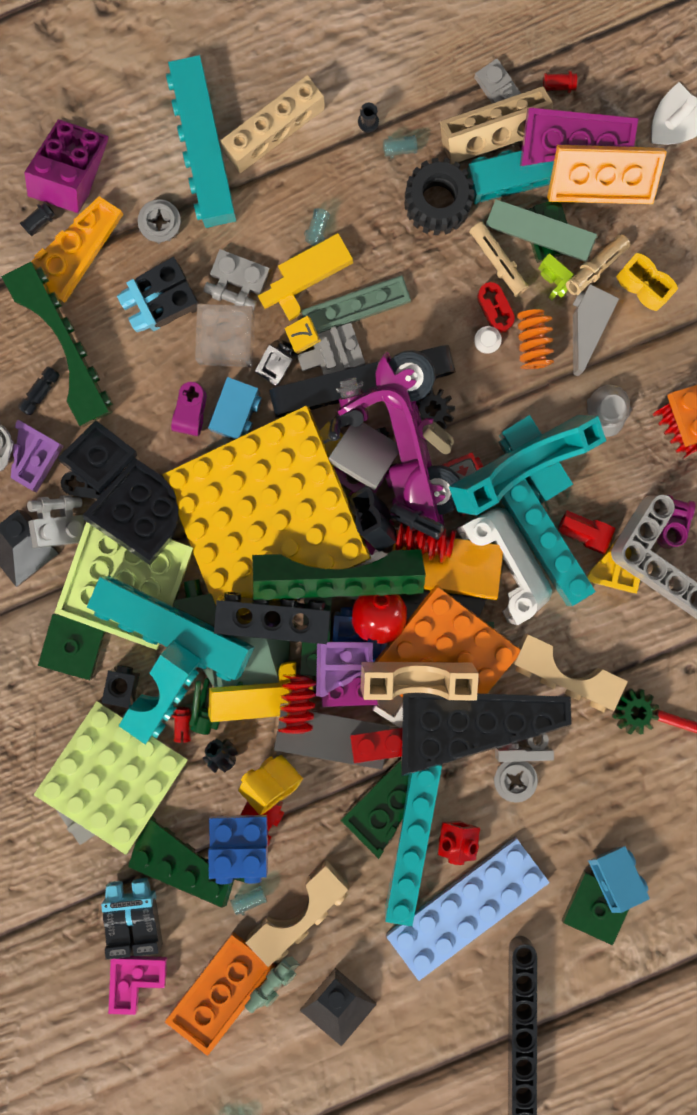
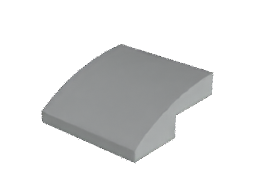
M362 423L360 426H350L330 455L329 461L332 465L375 490L399 454L396 442L367 424Z

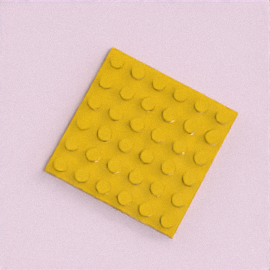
M307 406L163 474L164 479L175 493L178 515L190 546L193 547L197 564L208 592L213 596L215 605L218 597L224 595L225 592L241 593V597L252 598V555L281 554L292 561L322 569L353 568L371 560L364 539L356 529L355 517L350 509L334 466L329 461V454L310 408ZM247 608L238 610L240 617L251 612Z

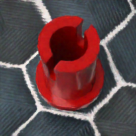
M571 70L568 73H544L543 87L546 91H567V94H570L571 91H576L577 73H572Z
M177 707L172 715V718H174V742L181 743L182 731L183 743L191 741L189 723L192 713L189 707Z

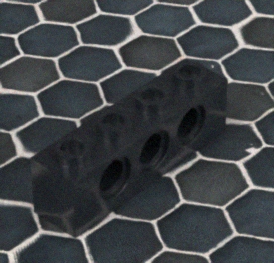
M225 592L216 601L214 634L327 644L331 606L325 605L326 602L321 600H309V603H298L297 599L283 598L280 601L254 600L253 596L252 598L241 597V593ZM241 608L249 609L253 615L252 619H242L239 616L238 610ZM268 611H276L279 613L281 620L276 623L270 622L266 617V613ZM299 613L305 614L309 622L306 625H298L294 621V616Z

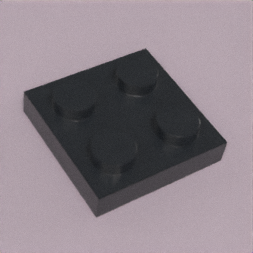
M95 420L58 459L64 466L101 494L137 457V453L132 447Z

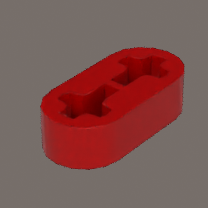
M494 282L485 283L478 292V303L489 325L496 328L499 333L507 332L514 323V313L501 287ZM486 290H489L490 293H496L494 297L495 306H493L490 299L483 298ZM497 309L502 317H508L505 326L502 323L495 322L498 318Z

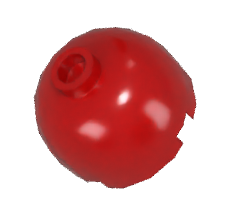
M398 594L358 596L353 606L352 625L355 632L362 639L368 641L369 638L377 640V643L384 644L394 641L401 636L407 622V607L404 600Z

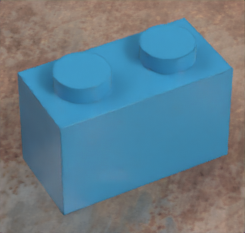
M227 377L208 427L210 431L233 440L250 433L253 423L250 422L252 413L258 412L262 402V397L259 396V389Z
M626 846L614 848L588 860L612 913H622L650 899L647 893V883L643 877L639 876L635 868L636 860L631 851L627 850Z

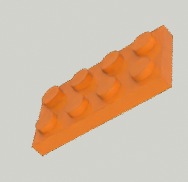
M232 932L167 1016L165 1023L208 1056L244 1010L245 1004L251 998L250 994L255 988L260 987L267 979L266 975L276 965L272 963L268 967L246 944L245 940Z

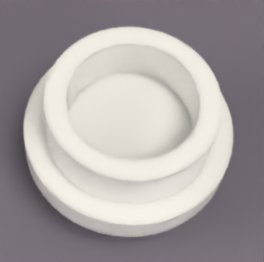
M491 326L480 328L474 337L475 346L480 352L485 354L495 352L501 345L499 331Z

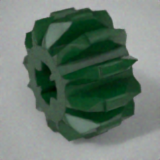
M627 689V697L622 694L620 697L621 703L616 706V709H619V711L612 714V718L620 719L617 727L620 729L626 727V733L632 734L636 730L638 734L642 735L644 734V726L652 730L653 725L650 723V720L659 719V716L652 713V711L659 709V705L651 704L654 696L651 694L645 696V690L638 689L636 694L633 689ZM634 706L640 708L637 709L639 711L638 716L631 715L634 713L631 711Z

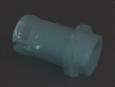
M412 135L393 139L391 136H388V139L383 140L384 156H390V159H393L394 155L417 153L416 136Z
M320 208L313 210L309 228L304 232L307 243L315 246L325 240L323 234L330 217V213Z
M261 886L240 896L236 894L234 895L235 898L230 900L235 914H242V916L246 915V911L267 902Z

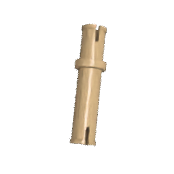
M484 222L477 223L470 229L469 233L475 238L485 255L498 271L497 276L499 279L503 278L514 293V296L518 297L529 288V285L516 269L517 264L515 261H510ZM485 240L488 241V243L490 244V246L493 248V250L495 251V253H496L498 256H496V255L493 253V251H492L491 248L488 246V244L486 243ZM507 270L510 272V274L513 276L514 279L511 278V276L508 274Z
M622 234L617 235L609 245L601 250L590 262H585L580 267V271L566 282L567 290L573 295H579L590 283H595L600 278V274L623 252L630 248L629 239Z

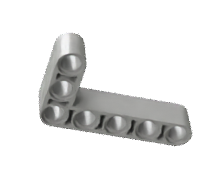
M667 495L647 496L641 501L611 550L612 559L623 569L697 619V582L651 551L652 546L674 512V502ZM656 501L659 503L660 510L658 513H656L654 510V504ZM642 524L646 529L643 537L640 534V526ZM628 547L631 549L629 560L625 556V551ZM651 562L653 570L652 573L649 575L647 572V566ZM671 577L674 580V586L672 589H670L669 587V580L671 579ZM692 593L695 594V601L693 604L690 601Z

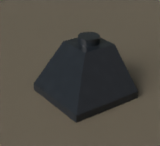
M16 510L0 523V567L16 587L20 586L60 554L54 546L32 547L28 521L33 519L27 512Z
M334 968L302 1006L300 1011L342 1046L377 1003L337 968Z

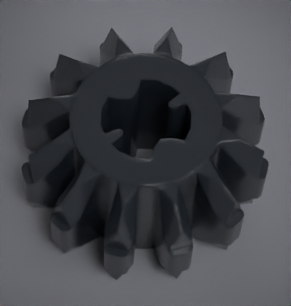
M432 388L427 394L428 396L415 401L421 421L425 418H433L434 422L446 430L447 425L444 421H453L454 417L448 413L454 412L455 406L446 405L452 400L450 395L444 399L441 398L443 389H439L437 395H434ZM429 405H434V409L438 408L439 410L434 417L429 416L430 412L427 414L425 411L428 410Z

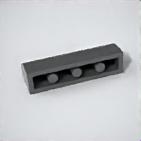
M281 710L280 717L287 716V713ZM311 712L314 714V719L306 722L313 725V730L303 734L277 731L275 751L383 770L384 759L354 764L350 736L389 730L390 726ZM279 721L278 729L286 727L285 723Z

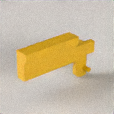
M337 233L278 265L283 278L270 284L271 289L258 295L264 309L279 302L289 321L297 318L300 315L301 309L294 295L353 264V258L340 235Z
M284 662L280 665L278 683L209 688L208 716L210 721L218 722L280 716V704L288 703V701L281 699V695L289 693V690L283 688L282 684L290 682V679L283 675H296V662Z

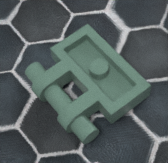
M293 957L284 958L277 967L270 970L266 975L267 979L260 987L255 988L250 994L251 998L245 1004V1008L250 1013H253L260 1007H269L279 996L277 994L278 989L282 985L287 986L296 976L294 970L299 966V963Z

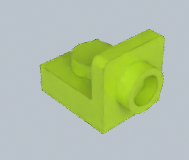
M548 254L538 269L541 271V276L547 282L557 285L548 297L553 301L557 295L562 298L568 291L566 282L574 274L551 254Z

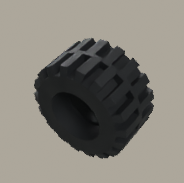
M432 158L431 164L427 160L422 162L421 168L416 167L413 170L412 176H409L404 202L405 210H408L407 217L409 220H414L413 225L417 229L419 226H422V232L428 234L429 230L434 231L433 235H439L440 231L443 230L445 235L449 234L452 228L457 230L461 226V222H465L471 209L474 197L472 178L467 179L468 171L466 169L461 171V164L456 161L454 165L450 164V159L444 158L443 162H439L438 158ZM434 186L444 187L451 192L454 202L448 207L436 208L426 202L423 193Z

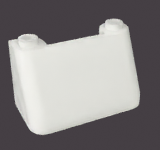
M492 509L456 529L463 540L470 539L472 543L480 546L494 542L503 551L502 558L518 585L517 588L507 593L509 603L507 608L502 611L508 623L514 625L523 623L535 615L550 600L552 595L551 586L514 519L506 509Z

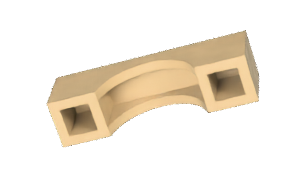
M523 634L518 645L521 651L512 663L517 665L515 671L529 678L534 673L542 677L540 683L555 689L556 685L566 688L564 694L578 701L583 696L591 700L589 706L602 712L606 708L615 710L628 682L600 668H596L589 675L581 678L566 677L559 671L554 662L553 646L528 634Z
M362 662L361 692L364 700H393L398 695L415 692L435 694L448 700H477L479 673L473 663Z
M327 860L306 878L309 902L300 915L289 920H277L267 916L248 934L246 944L268 967L274 961L276 963L281 962L289 952L287 949L294 942L299 944L308 935V928L314 923L319 925L327 917V910L333 904L336 906L340 905L348 896V882Z

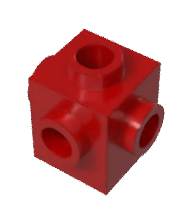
M461 821L442 822L438 855L448 858V863L454 865H464L466 861L476 860L479 849L480 827Z

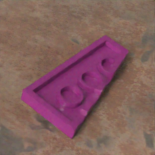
M527 108L520 166L554 161L557 145L634 147L639 118Z

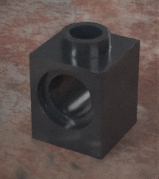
M117 665L116 669L108 670L102 703L130 708L135 701L140 673H135L132 667ZM118 678H122L127 682L126 692L117 690L116 681Z

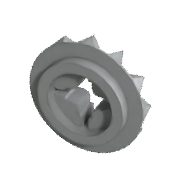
M161 199L153 200L146 203L140 210L138 227L149 241L151 240L159 244L164 241H171L172 237L179 232L181 224L180 214L172 203ZM161 212L164 221L168 222L167 224H162V228L159 231L156 224L152 222L158 220Z
M527 761L504 762L497 767L493 777L498 794L510 802H522L530 798L534 794L538 783L536 771ZM520 773L519 779L525 786L514 784L513 787H510L511 780L506 774L516 776Z

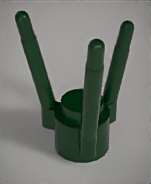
M208 678L204 680L202 692L200 690L201 681L197 680L195 683L192 716L189 723L190 730L203 735L210 734L211 729L218 730L220 721H210L208 708L205 707L210 682ZM238 682L236 686L243 685V682Z

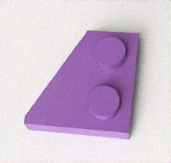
M17 420L15 428L18 429L17 444H14L13 447L14 463L11 468V478L28 489L37 492L64 446L22 421Z
M327 642V644H317L316 696L324 697L335 688L344 686L352 682L354 678L361 676L362 662H373V642Z

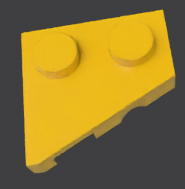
M615 541L586 576L590 583L637 594L640 579L623 569L612 559L611 550L616 543ZM629 547L625 551V556L628 560L631 557V549Z

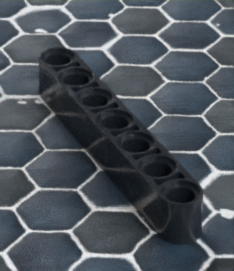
M449 345L418 351L424 353L431 360L435 368L436 379L456 372ZM378 362L270 389L269 394L275 417L286 416L304 406L314 410L340 403L339 399L346 396V392L343 393L344 391L359 388L357 393L377 386L376 369Z
M517 936L509 943V1115H537V953L531 941L524 936ZM528 948L529 952L526 956L518 957L516 955L519 949ZM525 975L529 977L525 984L516 983L520 976ZM526 1003L529 1005L525 1011L520 1012L516 1010L520 1004ZM522 1031L529 1033L524 1039L516 1038L518 1033ZM522 1059L528 1060L525 1066L520 1067L516 1065ZM522 1087L528 1088L527 1092L523 1094L516 1093Z

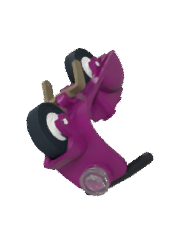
M415 350L402 351L393 358H391L388 352H385L378 362L376 369L377 386L363 392V381L357 382L356 377L340 381L341 386L337 387L336 390L341 395L339 399L341 407L337 410L338 414L331 420L328 438L331 441H336L339 438L341 427H349L350 425L354 427L360 426L363 421L368 419L369 414L366 407L378 401H384L389 411L401 458L400 463L391 464L389 472H386L388 487L394 489L396 497L393 498V505L398 501L413 510L424 511L425 516L445 526L444 514L456 508L448 486L461 479L449 467L443 465L432 466L426 440L443 454H449L454 438L434 422L433 418H425L421 421L415 402L424 398L432 390L436 379L435 368L431 360L424 353Z

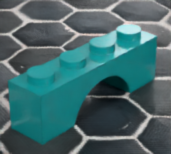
M172 641L161 653L150 671V675L157 683L160 696L151 697L141 694L128 709L119 727L145 745L152 736L157 739L166 726L163 720L168 721L177 709L173 704H179L188 690L184 686H190L199 674L195 669L201 659L175 641Z

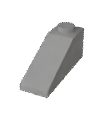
M589 285L584 292L582 291L577 295L572 304L576 306L573 313V374L576 376L584 372L619 298L593 285Z

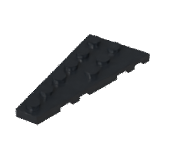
M430 693L403 694L401 777L569 727L572 724L571 697L477 693V700H448L442 696Z

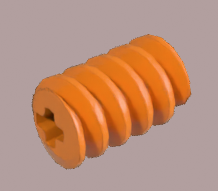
M526 310L517 314V318L522 320L518 324V329L523 331L519 334L518 339L524 342L519 345V350L524 353L519 357V361L525 363L520 369L545 368L554 363V360L546 358V355L553 353L554 349L546 348V344L553 342V338L545 337V334L553 331V328L545 326V323L551 321L552 317L544 315V310Z

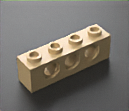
M305 76L221 140L225 155L238 172L242 173L325 110L324 96L309 76Z
M542 86L440 121L443 148L451 164H454L455 161H464L523 140L527 108L553 110V102L544 87Z

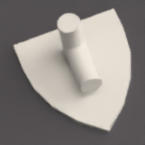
M680 82L664 96L654 113L651 126V143L677 144L697 136V98L692 96Z

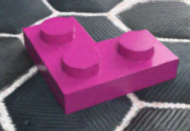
M130 956L111 959L108 1014L136 1015L138 1011L139 987L165 988L167 957Z

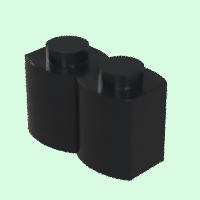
M368 486L351 494L349 506L356 515L355 524L359 534L378 552L395 544L397 532L395 527L389 522L390 512L386 504Z

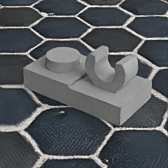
M495 59L475 73L474 79L492 104L521 94L498 59Z
M543 734L541 736L542 741L539 744H534L533 738L526 739L530 747L523 748L516 742L496 748L495 758L499 762L554 760V751L550 747H546L549 739L547 734Z

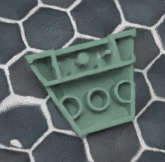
M232 635L255 646L242 676L236 680L226 681L216 676V671L208 667L203 669L214 687L236 686L240 681L243 682V685L278 683L279 667L282 663L289 660L290 641Z

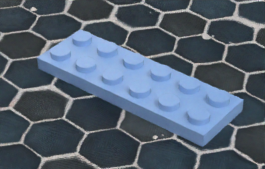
M515 836L415 911L413 927L398 924L386 933V937L418 981H420L550 882Z

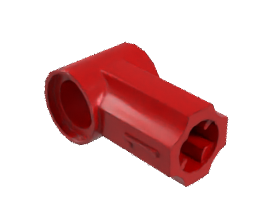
M568 510L565 511L558 525V532L562 535L582 542L583 546L602 554H606L616 530L615 527L598 520H589Z

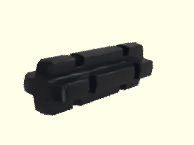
M47 366L41 373L43 375L42 378L38 377L26 395L28 397L26 399L23 398L19 403L18 408L25 414H33L37 408L35 405L37 403L40 404L52 388L50 386L51 383L55 384L60 377V374L53 368Z

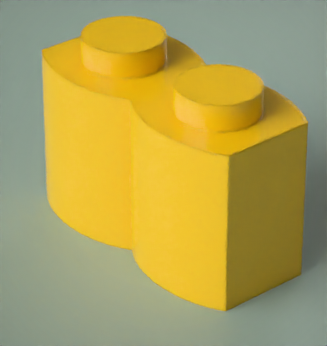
M636 253L616 276L624 289L637 294L640 302L645 307L654 311L659 310L678 289L675 281L669 275L657 271L654 263L648 257Z
M279 755L276 758L271 756L261 764L258 770L251 769L241 778L242 784L238 791L261 815L292 794L304 778L283 755Z

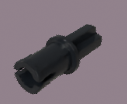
M398 501L390 510V518L404 523L412 531L419 530L435 539H439L445 530L443 524L425 516L424 511L413 510Z

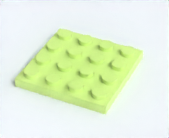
M86 522L55 613L157 650L160 643L157 645L148 643L142 639L143 635L135 631L133 633L124 631L118 627L119 623L111 619L106 621L94 615L95 611L87 608L88 602L99 577L111 576L174 607L173 603L178 596L193 553V547L172 539L153 563L149 565Z
M96 701L34 793V796L127 855L188 759L154 737H151L145 745L119 727L123 717Z

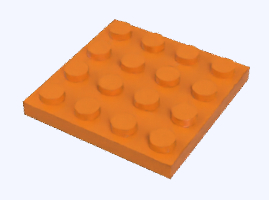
M435 585L407 620L401 636L389 642L374 662L473 663L479 673L477 693L487 694L516 660L521 650L451 595Z

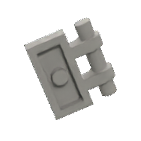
M219 249L210 272L211 277L219 281L217 285L206 282L203 292L213 295L212 298L218 301L223 299L234 303L235 307L239 309L247 308L254 311L257 301L249 298L250 293L262 294L270 274V268ZM228 284L242 288L240 293L237 294L227 290Z
M62 495L58 499L38 497L37 500L28 501V511H37L38 519L28 521L33 548L79 543L85 527L83 515L73 516L72 510L82 506L81 497ZM60 509L61 517L51 518L50 511Z

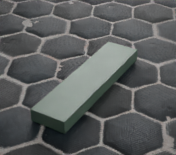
M495 199L486 222V227L585 262L588 261L597 239V234L497 199Z
M401 275L303 309L301 313L303 318L306 316L311 318L319 334L331 330L333 327L353 323L411 303V298L404 278Z

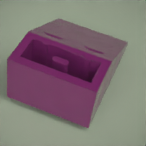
M58 119L24 172L27 196L79 213L90 194L109 137Z

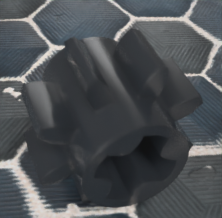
M225 738L223 742L215 739L206 746L205 756L202 759L208 764L207 767L215 773L220 769L225 773L235 765V755L239 752L228 738Z

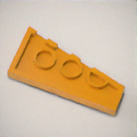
M100 196L74 219V223L65 231L59 232L55 236L56 239L45 249L42 248L35 254V258L31 261L38 268L42 266L49 278V282L46 283L51 293L55 292L64 303L124 215L120 209Z

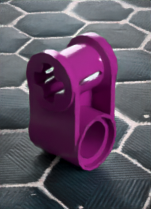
M187 382L181 386L172 417V431L199 437L203 426L207 394L198 383ZM195 389L199 397L193 398L191 402L187 395L188 393H193Z
M667 495L674 502V512L657 538V543L665 549H671L681 546L686 542L696 503L691 500L688 502L673 499V496ZM669 529L676 533V541L674 543L667 538Z

